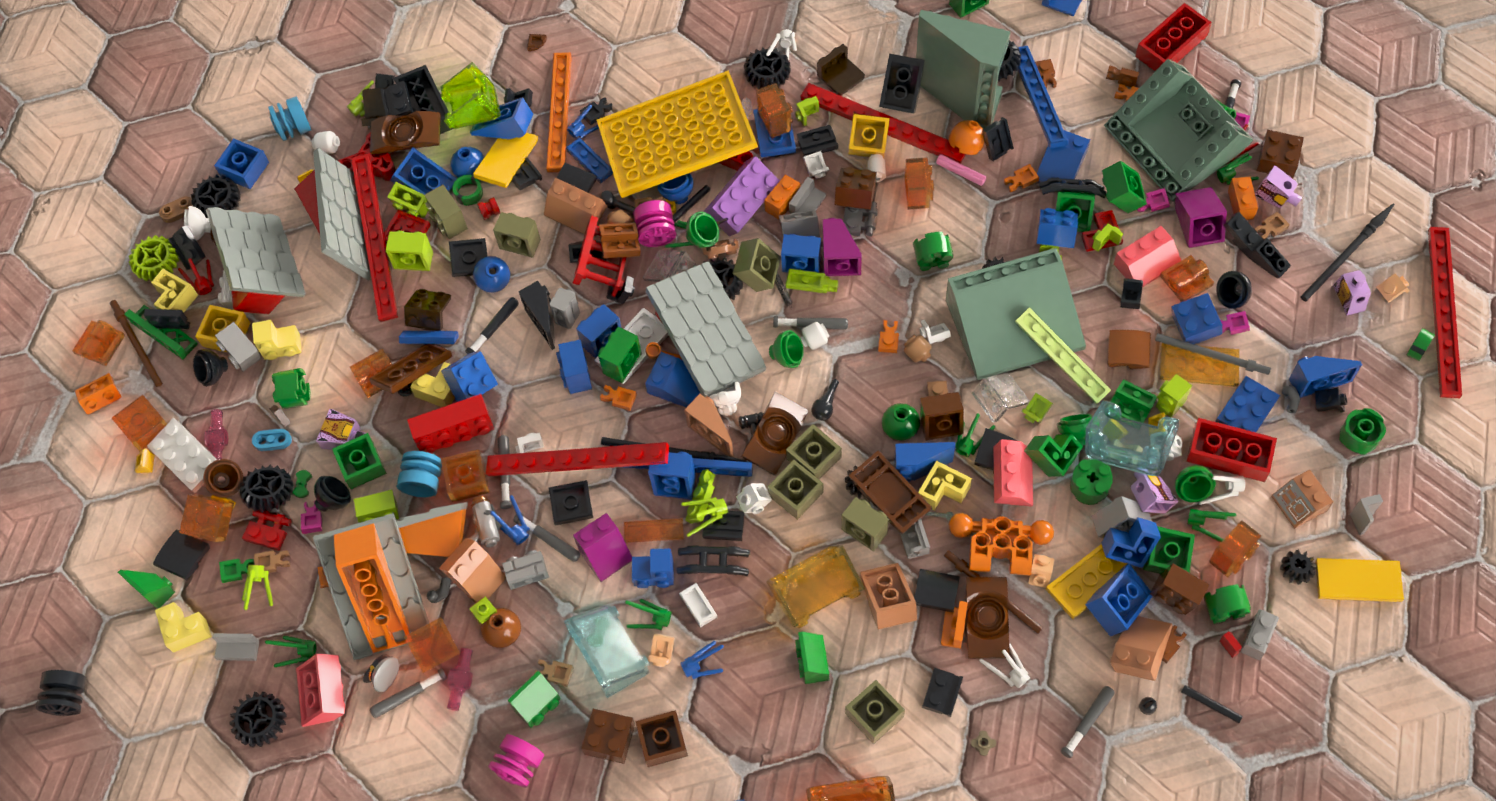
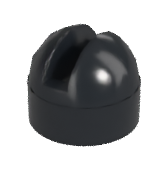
M1145 697L1141 700L1139 708L1142 713L1151 715L1157 709V702L1152 697ZM1152 702L1153 704L1147 709L1144 707L1147 703Z

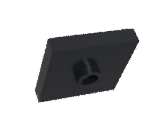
M486 239L449 241L452 277L473 275L474 267L478 261L487 257Z
M587 480L549 487L555 526L594 518Z

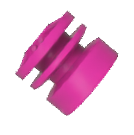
M661 200L644 202L635 208L633 214L640 244L646 247H659L675 239L676 230L670 204Z
M506 734L499 746L506 753L505 756L495 754L493 757L499 763L491 761L488 767L506 782L526 788L529 785V781L523 776L527 778L533 777V773L527 767L538 768L545 755L528 742L516 736Z

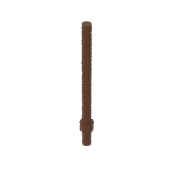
M112 300L110 305L114 311V317L117 322L121 323L154 385L160 387L163 383L124 315L125 311L120 308L116 300Z
M950 550L945 553L944 557L952 562L960 573L964 572L968 577H981L975 571L969 570V564L964 559L960 560ZM1008 599V610L1039 634L1043 627Z

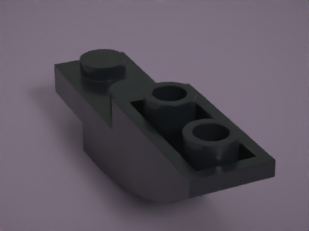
M1240 212L1235 213L1224 224L1225 228L1234 237L1232 242L1248 258L1269 274L1280 278L1291 267L1290 263L1268 238L1262 239Z

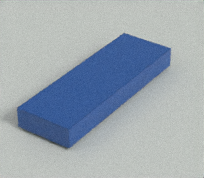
M580 137L566 147L567 152L589 173L596 175L597 181L600 184L613 175L612 168Z
M403 330L399 336V343L455 344L459 335L458 331Z

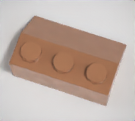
M555 178L547 193L544 216L585 235L590 217H597L598 225L607 205L602 199Z

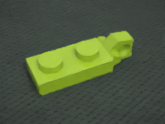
M789 269L785 286L788 289L817 293L837 292L838 280L830 279V277L825 276V273Z
M708 469L702 470L698 486L693 492L692 501L711 499L715 488L712 484L716 474ZM709 504L689 506L685 521L688 523L702 522L704 516L697 518L695 515L707 510Z

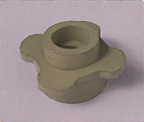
M980 731L979 736L971 740V746L976 748L980 755L986 756L990 749L996 746V740L991 739L986 731Z

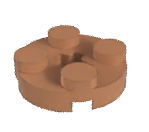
M729 239L717 241L715 245L709 248H702L703 255H707L708 259L719 257L718 254L726 253V255L736 254V249L739 248L738 240L733 239L734 243H729Z

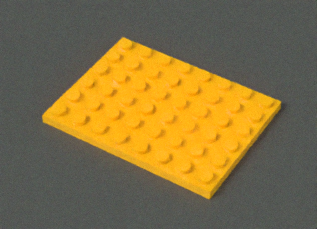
M729 70L597 119L621 198L758 147Z

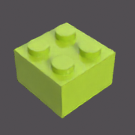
M389 232L386 252L394 269L430 271L433 250L426 233Z

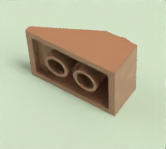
M699 394L685 409L687 426L725 455L734 457L732 440L714 401L708 396L704 397Z
M468 538L463 540L439 568L474 603L479 602L485 596L489 599L506 579L505 574L490 555L476 541Z
M898 563L860 572L871 614L878 630L917 620L916 602Z
M1137 616L1128 630L1122 632L1115 645L1110 661L1114 671L1155 681L1173 626L1172 623Z

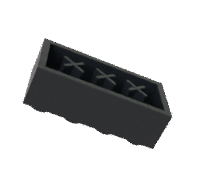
M426 65L394 77L395 84L402 81L406 83L413 112H439L441 115L440 134L455 128L452 117Z

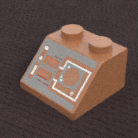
M1310 469L1294 477L1271 495L1294 529L1327 512L1333 503V500Z

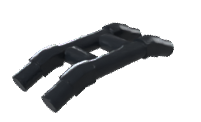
M1052 177L1038 183L1043 195L1057 191L1088 192L1105 198L1107 193L1104 191V186L1091 179L1080 180Z
M698 545L678 548L679 556L699 555V565L677 567L678 575L715 573L748 576L749 574L748 568L727 565V555L748 558L750 555V550L735 546L708 547ZM707 554L719 555V566L707 565Z

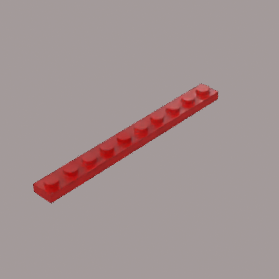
M811 83L807 84L800 95L801 100L816 96L820 108L853 121L854 114L889 118L888 136L936 156L944 155L960 164L966 154L959 152L960 148L957 146L953 148L946 138Z
M369 154L353 157L351 160L378 320L383 322L398 318L371 157Z
M1429 227L1428 240L1440 397L1460 399L1462 397L1450 231L1446 227Z
M661 442L488 455L486 474L488 476L668 464L669 444Z

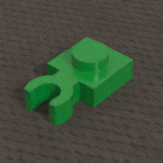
M240 559L219 562L222 583L243 580L242 574H247L248 565H254V559H248L242 564Z

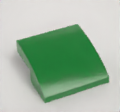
M1123 379L1104 413L1140 430L1157 401V396Z

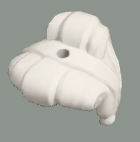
M735 382L734 386L724 391L710 395L709 398L714 401L721 415L729 416L737 412L736 404L741 398L739 382Z

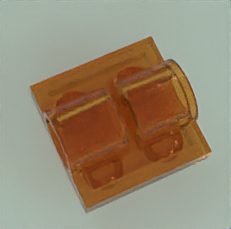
M1192 255L1160 274L1162 280L1181 302L1192 299L1214 285L1205 262L1200 259L1196 261Z
M91 320L72 352L75 355L107 366L124 339L125 334L102 320L97 322Z
M383 349L350 366L352 373L367 398L383 390L372 385L369 380L370 377L392 365Z

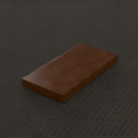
M424 344L370 377L369 380L372 385L394 394L453 356L451 351L435 344Z

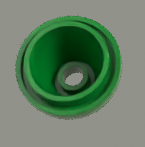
M702 211L696 212L687 220L686 238L697 247L709 248L715 245L719 239L718 224L710 214Z
M791 330L781 332L775 338L773 345L769 347L770 357L786 368H796L800 365L804 354L801 339Z
M897 403L888 407L884 412L882 428L886 435L892 439L908 440L917 434L920 428V417L912 406ZM898 415H904L905 418H898Z
M1090 414L1063 417L1057 423V428L1060 434H1072L1081 445H1086L1088 443L1087 438L1091 436L1096 428V418Z
M1196 465L1188 466L1177 475L1175 490L1182 500L1199 502L1208 498L1213 493L1216 481L1212 479L1213 474L1207 468Z

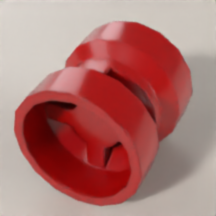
M494 197L490 198L488 202L477 204L484 220L489 219L492 215L497 216L501 213Z

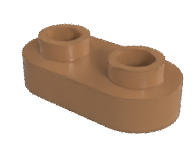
M187 196L181 197L162 206L159 211L160 217L166 223H172L183 218L185 209L193 206L191 204L192 198Z

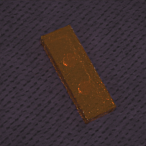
M683 518L624 522L625 543L684 539Z

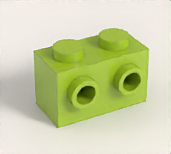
M395 182L387 196L393 203L392 206L400 211L404 209L408 211V214L415 217L425 218L428 209L424 204L427 202L424 194Z
M1177 374L1169 382L1166 380L1159 389L1161 392L1156 397L1158 399L1156 404L1158 410L1172 418L1186 402L1192 385Z
M393 490L354 499L356 517L359 523L384 517L394 513L396 520L399 519Z

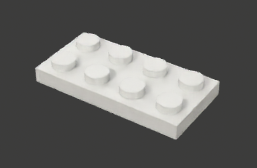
M645 308L624 328L638 336L642 354L622 384L648 358L645 352L646 346L650 342H656L660 345L669 336L661 321ZM597 357L594 360L595 364L601 367L599 358Z
M172 418L147 445L194 493L204 484L203 474L207 466L217 460L175 418Z

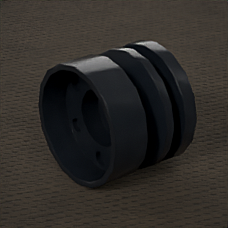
M66 670L42 672L40 689L44 690V692L38 693L39 701L36 702V709L40 712L57 716L80 714L81 705L79 704L82 703L83 698L77 694L84 693L86 676Z

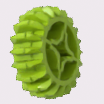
M154 235L151 239V237L147 236V240L141 239L140 244H135L136 249H131L132 254L129 255L131 270L138 278L146 282L148 280L153 281L162 269L173 273V268H178L179 257L168 238Z

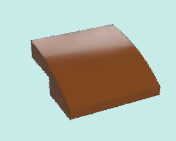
M636 222L599 224L603 258L641 255Z
M1110 330L1109 367L1149 368L1151 333L1139 330Z

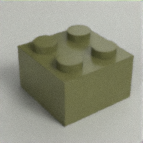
M444 185L424 195L427 201L424 204L429 211L428 214L433 222L436 221L442 235L446 234L448 239H451L468 229L461 209Z
M500 213L493 229L499 249L533 258L541 241L536 222L529 217L523 218L513 213Z
M759 238L743 241L740 245L733 274L756 292L773 289L781 256Z
M812 424L786 449V458L790 463L795 460L816 478L820 479L842 458V448Z
M795 460L767 487L771 499L797 520L824 493L823 482Z
M855 497L841 515V530L874 552L888 534L889 519L882 511H876L871 508V505L866 500H860Z
M875 680L845 707V714L875 744L904 717L905 709Z

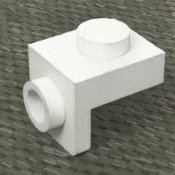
M821 151L803 157L810 178L815 177L819 179L826 176L825 173L829 171V168L825 165Z
M925 320L920 321L922 326L919 328L920 334L930 344L942 342L946 338L951 337L950 331L944 323L929 328Z
M529 433L524 437L517 438L518 445L515 446L517 453H525L544 447L540 433Z

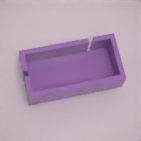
M754 156L745 161L704 212L710 214L716 222L726 218L727 220L720 222L718 226L729 237L739 233L763 204L765 198L780 180Z

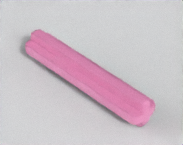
M939 155L936 163L980 186L986 181V176L944 155Z

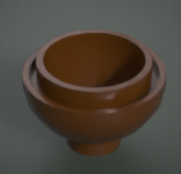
M228 459L213 461L207 466L203 474V483L207 491L220 498H227L236 494L240 489V482H243L241 468L238 464ZM224 477L225 483H219L218 478Z

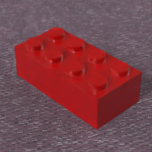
M1183 3L1138 44L1135 57L1154 71L1167 59L1178 63L1208 36L1212 22L1186 3Z
M482 394L407 419L413 440L419 451L433 453L435 450L443 447H451L460 441H468L472 437L485 435L495 430Z
M1198 418L1193 429L1186 462L1265 482L1270 474L1277 438Z

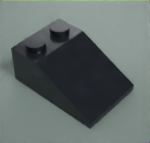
M889 53L879 107L916 113L925 60Z
M536 281L518 292L524 310L553 350L555 349L553 314L549 305L551 302L550 293L545 285L541 286L539 281Z

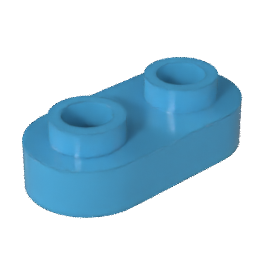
M285 429L258 431L252 437V444L259 451L285 449L292 442L291 435Z

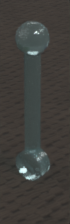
M928 512L925 514L927 516L945 517L947 520L954 516L952 512H947L946 514Z

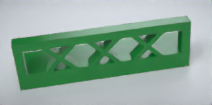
M143 305L136 313L129 309L124 314L131 324L182 360L198 345L197 341L180 329H157L147 320L141 318L145 309H150L146 305ZM176 332V338H169L167 333ZM188 341L190 344L183 349L180 342Z

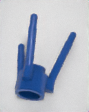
M589 105L567 127V131L575 139L578 136L582 139L587 134L599 129L598 125L584 131L585 126L581 122L592 108V105Z
M510 495V500L522 526L517 524L510 528L494 511H491L490 514L502 525L500 529L516 545H520L529 537L527 531L530 528L526 525L513 495Z
M713 641L681 662L680 664L686 677L692 676L693 679L701 676L722 673L723 669L698 672L701 669L698 662L718 652L724 646L719 645L706 652L716 644V641Z

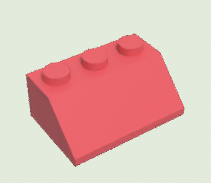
M1160 226L1117 252L1114 265L1125 278L1142 280L1144 287L1181 264L1182 261L1173 238Z
M1001 439L993 447L994 503L1033 506L1032 459L1024 452L1027 446L1020 441Z
M316 654L296 668L301 725L303 727L334 721L345 714L339 655Z

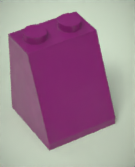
M1212 187L1176 193L1175 211L1188 248L1225 242L1226 228L1224 224L1226 223L1227 210Z
M823 219L825 276L861 275L862 253L842 219Z
M607 513L573 534L580 554L600 582L632 562V555L618 527Z

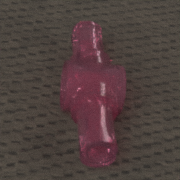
M214 409L211 410V426L204 433V441L210 453L217 460L222 459V450H224V446L228 445L229 438L228 432L223 426V411Z
M461 648L457 665L449 671L447 686L450 687L449 690L451 691L447 705L449 710L459 711L462 695L471 687L473 673L470 672L471 669L469 668L473 653L471 649Z

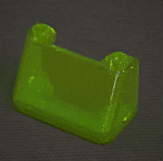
M473 62L440 86L442 99L446 103L449 102L452 108V114H445L444 120L449 128H463L493 121L501 116L494 84Z

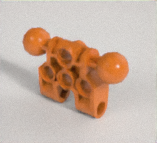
M958 513L950 519L948 524L950 532L958 538H966L972 532L976 533L972 536L970 543L969 570L990 572L991 557L997 559L1007 558L1010 561V574L1030 576L1032 571L1033 542L1038 545H1046L1054 538L1053 526L1044 520H1037L1031 526L1023 525L1022 521L1009 520L1004 516H999L996 519L982 518L981 521H973L969 515Z

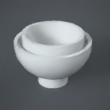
M193 206L185 209L184 226L189 227L196 241L205 232L210 233L211 226L209 220L201 210Z

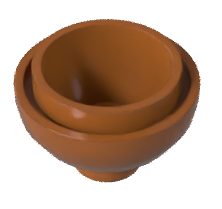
M496 608L497 613L481 624V635L485 642L492 647H508L518 639L521 633V622L513 611L507 608ZM497 621H502L500 626H495Z

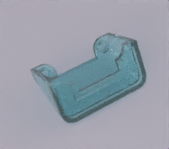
M1103 400L1086 427L1085 453L1090 459L1099 460L1108 465L1149 476H1159L1164 469L1177 434L1179 419L1163 417L1160 419L1158 426L1122 418L1121 409L1118 405Z
M609 603L563 621L569 635L574 640L595 675L596 680L599 682L606 698L649 674L647 667L650 665L646 656L639 654L618 619L620 614L615 605L610 606Z

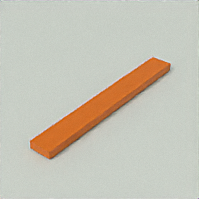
M571 52L553 53L547 173L560 172L566 161Z

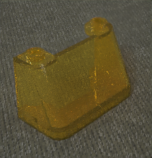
M838 544L825 548L766 581L792 627L797 626V628L807 625L810 615L843 597L854 599L861 595L860 591L865 589L844 546Z

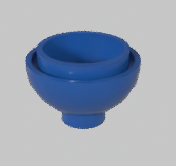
M474 147L458 149L452 155L450 161L453 174L458 178L463 175L474 176L473 173L484 159V155Z
M690 173L658 184V191L665 199L674 201L676 204H683L688 200V196L693 189V178Z
M488 256L482 258L475 265L473 278L481 290L495 293L503 290L509 283L510 270L506 262L501 258ZM495 269L496 273L490 274L489 270Z

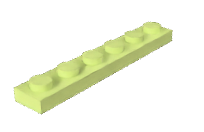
M1030 307L1015 321L1095 404H1098L1111 391Z

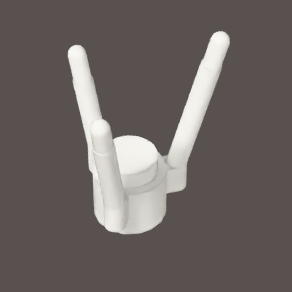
M787 29L782 30L780 34L777 33L766 56L770 55L779 41V44L785 48V55H787L789 60L790 46L792 45L793 51L797 50L794 38L795 33Z
M1213 474L1212 479L1225 481V487L1230 492L1199 501L1198 504L1202 505L1227 497L1238 496L1239 492L1245 490L1244 476Z
M1010 643V653L1015 662L1006 650H1002V653L1013 668L1009 673L1010 678L984 659H979L982 664L1005 680L1010 687L1015 685L1017 688H1020L1030 680L1029 673L1023 667Z

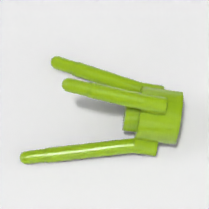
M370 81L364 89H369L374 81ZM362 91L347 105V108L355 117L358 115L363 117L365 115Z
M714 497L707 500L681 503L682 506L710 504L708 505V510L697 513L695 516L697 518L707 514L714 516L687 533V537H690L714 521L723 518L722 515L728 513L727 505L723 498L717 500Z
M248 565L242 600L245 602L244 610L248 609L252 583L261 582L262 578H264L269 606H273L268 579L269 571H264V566Z

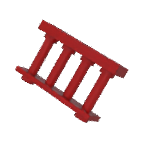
M591 216L586 227L572 283L580 285L582 279L588 278L612 286L611 296L615 297L617 291H621L624 280L621 279L627 257H619L620 261L619 265L592 257V254H589L590 250L593 251V249L602 252L601 244L593 239L594 236H600L599 226L597 225L598 218ZM593 264L617 272L616 278L612 279L590 272L586 265Z

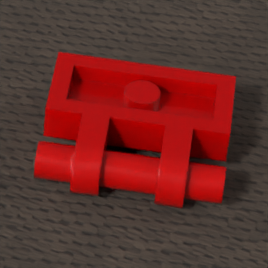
M260 510L253 511L252 515L259 519L257 523L249 521L242 539L246 542L280 551L287 536V532L281 529L283 525L289 527L292 520L285 518V515L271 514L268 510H265L263 513ZM267 520L274 522V526H267Z

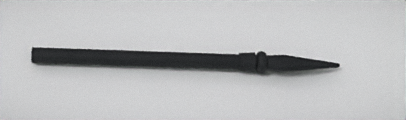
M1394 203L1371 219L1360 235L1301 296L1303 301L1306 302L1363 241L1375 233L1376 228L1384 223L1394 207Z
M602 437L601 445L608 446L646 444ZM669 447V452L671 453L686 452L692 455V458L749 462L727 455L715 454V452H699Z

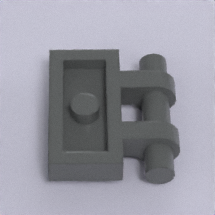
M872 202L871 210L845 207L843 222L851 235L860 236L861 230H865L867 236H873V231L876 229L875 217L878 215L877 203ZM863 216L868 217V221L862 222Z

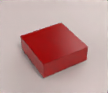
M1229 631L1219 641L1232 658L1238 655L1242 649L1240 643Z

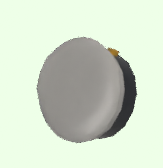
M387 654L379 656L365 672L363 682H372L376 691L385 692L392 685L398 674V659Z

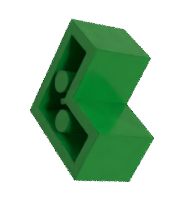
M1057 434L1054 439L1049 435L1034 436L1024 452L1048 477H1060L1065 475L1083 446L1072 434Z

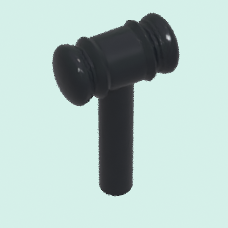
M610 191L601 193L600 198L609 209L617 207L631 214L634 213L635 207L617 200Z
M763 412L744 415V417L740 416L738 419L740 428L750 427L751 435H753Z

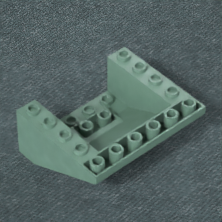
M921 10L918 20L916 58L925 60L921 87L963 120L976 121L983 129L993 123L1002 95L1003 87L998 86L997 83L999 71L1009 44L1010 31Z
M1167 59L1104 124L1105 128L1161 189L1165 188L1167 196L1172 201H1175L1176 193L1190 191L1239 155L1253 141V138L1183 65Z
M1057 248L948 278L945 301L977 380L1051 359L1015 323L1029 307L1073 352L1086 348L1064 265Z

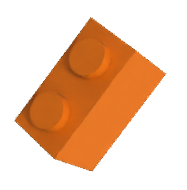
M785 174L765 198V212L779 219L780 215H784L789 210V202L800 188V182Z
M1251 177L1232 178L1228 194L1233 214L1240 212L1246 220H1254L1258 204Z

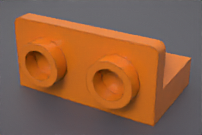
M110 373L75 390L79 404L88 415L122 397Z
M959 601V607H954V612L945 611L941 637L942 646L961 649L968 602Z

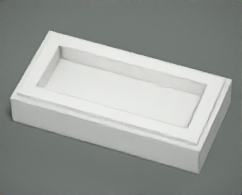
M697 583L679 593L700 628L717 618L716 612Z

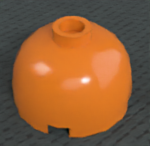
M973 120L961 121L952 129L949 135V143L953 148L955 146L960 148L959 152L963 154L976 155L979 151H982L985 145L982 133L983 128L978 122Z

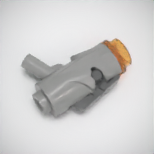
M487 496L475 497L472 500L471 508L473 510V523L477 528L475 529V534L469 539L476 542L480 540L482 545L493 547L500 541L498 530L502 525L490 514L491 511L495 513L496 511Z

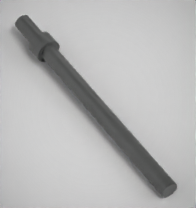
M1158 333L1155 341L1243 367L1250 372L1257 371L1269 375L1271 371L1270 367L1257 364L1254 360L1248 359L1247 361Z

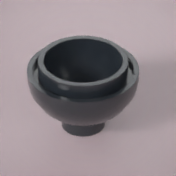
M1228 271L1217 282V297L1221 304L1229 309L1240 308L1250 300L1252 284L1245 274L1238 271Z
M209 349L198 350L193 358L195 377L206 387L216 384L223 372L228 370L227 360L224 357H219Z
M321 476L317 479L314 485V495L316 498L314 504L319 510L326 512L328 509L338 510L350 503V492L342 481L332 476Z

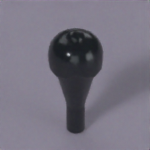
M837 379L831 381L828 390L819 399L814 401L811 407L812 415L818 420L825 421L833 413L834 393L839 384Z

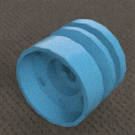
M297 96L286 100V109L280 103H277L278 112L275 111L273 105L268 106L271 122L276 133H278L283 141L287 140L286 131L289 132L291 138L294 137V128L300 134L311 131Z
M408 451L404 453L400 465L402 471L398 475L396 485L397 489L402 493L415 497L426 498L435 496L439 487V479L437 477L441 475V468L443 466L442 459L434 454L423 451Z

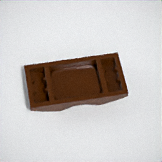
M415 111L405 116L386 115L371 122L370 153L379 154L412 148L439 146L440 113Z
M774 392L741 457L775 476L786 458V449L793 443L801 429L808 410L781 394Z
M879 450L849 474V478L863 496L872 502L878 510L885 513L889 519L888 522L901 534L906 532L932 509L926 500Z
M966 577L968 659L1006 658L1002 650H1006L1010 656L1007 577Z

